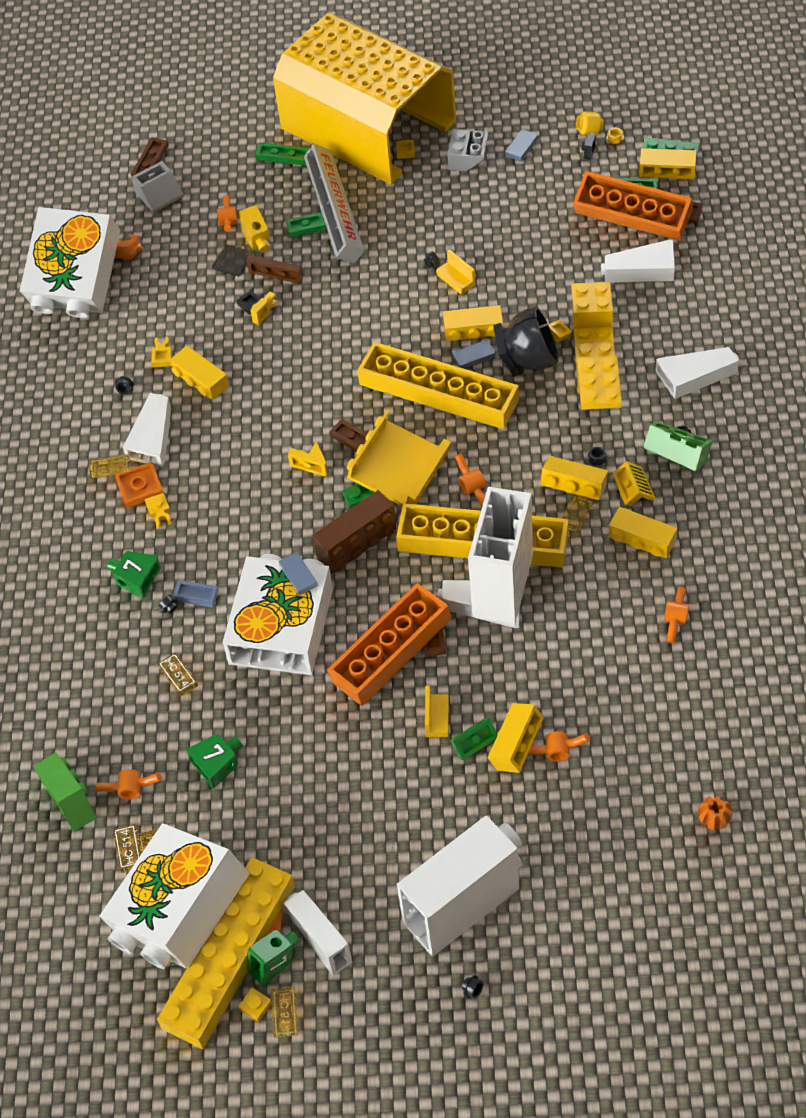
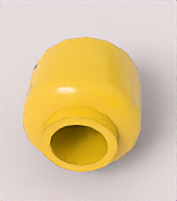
M584 111L576 119V129L582 135H588L589 133L597 135L604 126V121L597 112Z

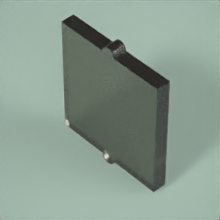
M226 244L213 263L212 269L239 277L247 266L246 260L248 256H253L254 254L241 247Z

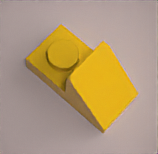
M315 442L310 453L293 448L288 452L291 467L327 477L326 461L317 442Z

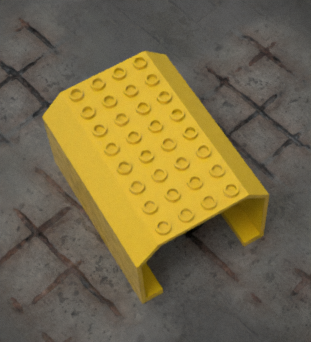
M330 13L322 17L282 53L273 76L281 129L312 145L316 144L330 149L335 157L390 185L402 175V169L391 163L389 131L398 110L404 111L444 132L448 131L456 123L453 70L351 21Z

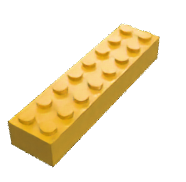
M373 342L358 368L359 385L500 429L506 427L519 402V385L377 342Z
M403 503L396 536L398 552L468 558L481 511ZM532 516L533 557L530 565L564 568L569 519Z
M251 857L245 867L250 874L189 968L185 970L157 1018L162 1030L201 1049H204L248 971L247 949L267 935L282 907L284 908V902H286L295 888L291 874Z

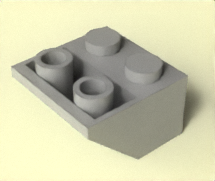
M453 129L447 154L448 170L468 171L484 159L488 131Z
M163 161L131 177L135 193L153 213L184 197L172 171Z

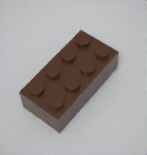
M377 490L312 535L317 559L324 566H329L330 573L333 574L337 570L344 568L351 560L361 556L368 548L374 547L381 539L391 535L397 529L394 505Z

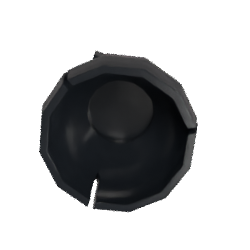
M538 306L527 308L515 315L507 328H504L501 323L493 325L499 356L513 377L521 374L520 367L537 371L547 369L559 361L556 344L549 325L539 327L547 324V320Z

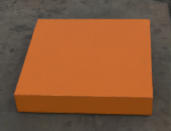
M152 462L114 474L126 508L144 503V499L164 493Z

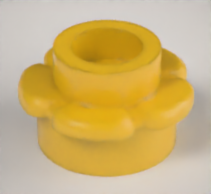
M615 127L608 131L606 139L612 144H618L620 141H623L624 135L620 128Z

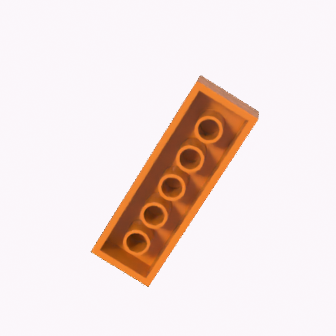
M585 171L573 202L575 213L679 241L682 240L693 210L692 198Z
M416 583L327 669L331 682L359 705L363 706L452 619L448 605L419 583Z

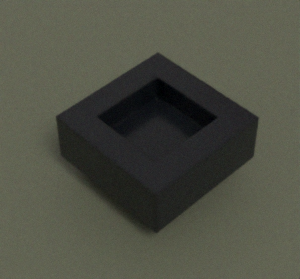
M589 133L587 139L583 140L582 143L584 159L591 160L596 148V134Z
M250 290L237 299V305L250 315L252 306L261 298Z

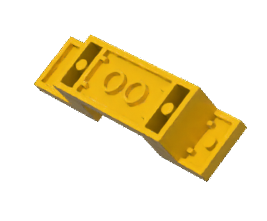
M610 282L571 284L575 358L581 410L621 408L618 358L615 356L612 327L613 306Z

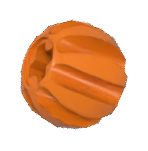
M709 796L699 805L697 811L699 821L702 825H708L710 830H714L715 827L721 830L732 819L731 805L728 801H722L720 796H716V798Z

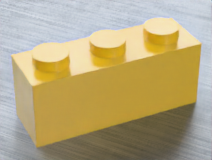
M641 148L639 177L694 179L696 150Z
M500 305L443 311L446 341L495 337L493 325L501 323L503 326Z
M189 346L184 347L170 359L172 372L177 377H182L189 386H194L203 396H207L211 400H214L229 387L227 374Z
M549 455L542 468L540 485L600 500L606 488L608 470Z
M619 507L609 524V537L617 542L626 543L636 549H642L654 556H661L667 559L677 538V528Z
M512 703L488 756L489 761L497 771L520 773L544 719L535 705Z

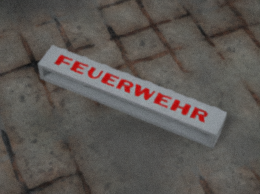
M313 144L304 155V159L336 258L355 263L365 250L330 149Z

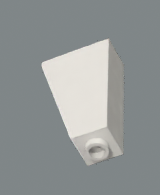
M666 240L605 255V263H601V275H605V282L674 281L673 240Z
M729 347L658 358L656 359V373L674 399H677L737 374L740 361L737 354L733 353Z
M149 394L123 446L126 459L146 464L152 462L153 465L159 467L164 466L171 406L167 396Z
M443 580L442 589H438V598L448 605L450 612L473 617L470 580ZM518 611V615H517V619H516V623H515V624H509V623H503V622H497V621H491V620H485V621H489V622H493V623H497V624H501V625H505V626H509V627H513V628H519V611Z
M302 890L299 893L290 895L286 902H284L286 913L332 976L352 964L348 943L305 891Z

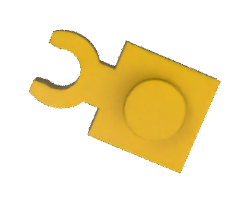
M270 291L265 299L261 298L252 306L251 315L253 323L260 325L270 314V309L277 305L278 301L274 299L277 296L275 293Z
M158 337L154 339L156 348H152V367L172 366L170 361L172 349L169 338L165 337V341L159 343Z
M164 493L144 499L151 519L155 518L158 528H161L160 522L166 520L171 525V518L168 514L171 512Z

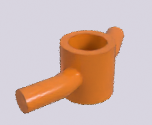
M225 195L223 196L224 208H218L217 215L219 226H224V231L229 232L231 225H238L236 206L231 207L230 196Z
M459 453L455 455V459L463 473L458 478L460 487L466 495L474 492L476 498L483 506L485 495L481 488L486 486L485 478L479 469L470 471L463 454Z
M684 587L678 588L675 602L668 600L666 604L664 621L670 622L666 639L668 643H675L678 624L686 625L689 604L683 603L686 593Z
M551 732L546 736V745L531 746L528 755L547 754V758L550 761H565L569 758V749L589 742L590 736L588 733H585L576 738L568 739V734L565 732Z
M132 769L122 770L119 772L118 782L96 783V792L118 791L120 798L136 799L140 796L141 787L161 781L162 776L160 773H155L141 778L139 771Z

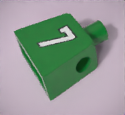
M127 551L120 561L111 558L107 569L113 571V576L118 586L140 598H144L160 571L161 565L156 555Z
M215 734L186 749L189 761L214 789L238 766L235 752L241 749L243 745L237 736L225 742L219 734Z
M274 930L247 949L248 973L263 987L291 962L292 947L299 943L297 935L289 931L283 936L277 930Z

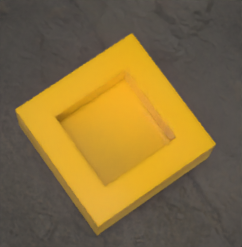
M414 140L396 141L397 159L415 158Z
M560 319L548 324L554 341L557 343L569 338L572 334V331Z
M251 988L238 1008L241 1012L259 1022L271 1006L272 1000Z

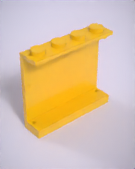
M386 410L384 415L379 416L376 420L375 429L368 432L365 439L366 443L359 446L356 458H351L347 465L349 470L347 478L374 492L379 490L386 498L402 506L403 503L416 505L447 456L451 442L443 439L441 444L437 446L387 421L389 411Z

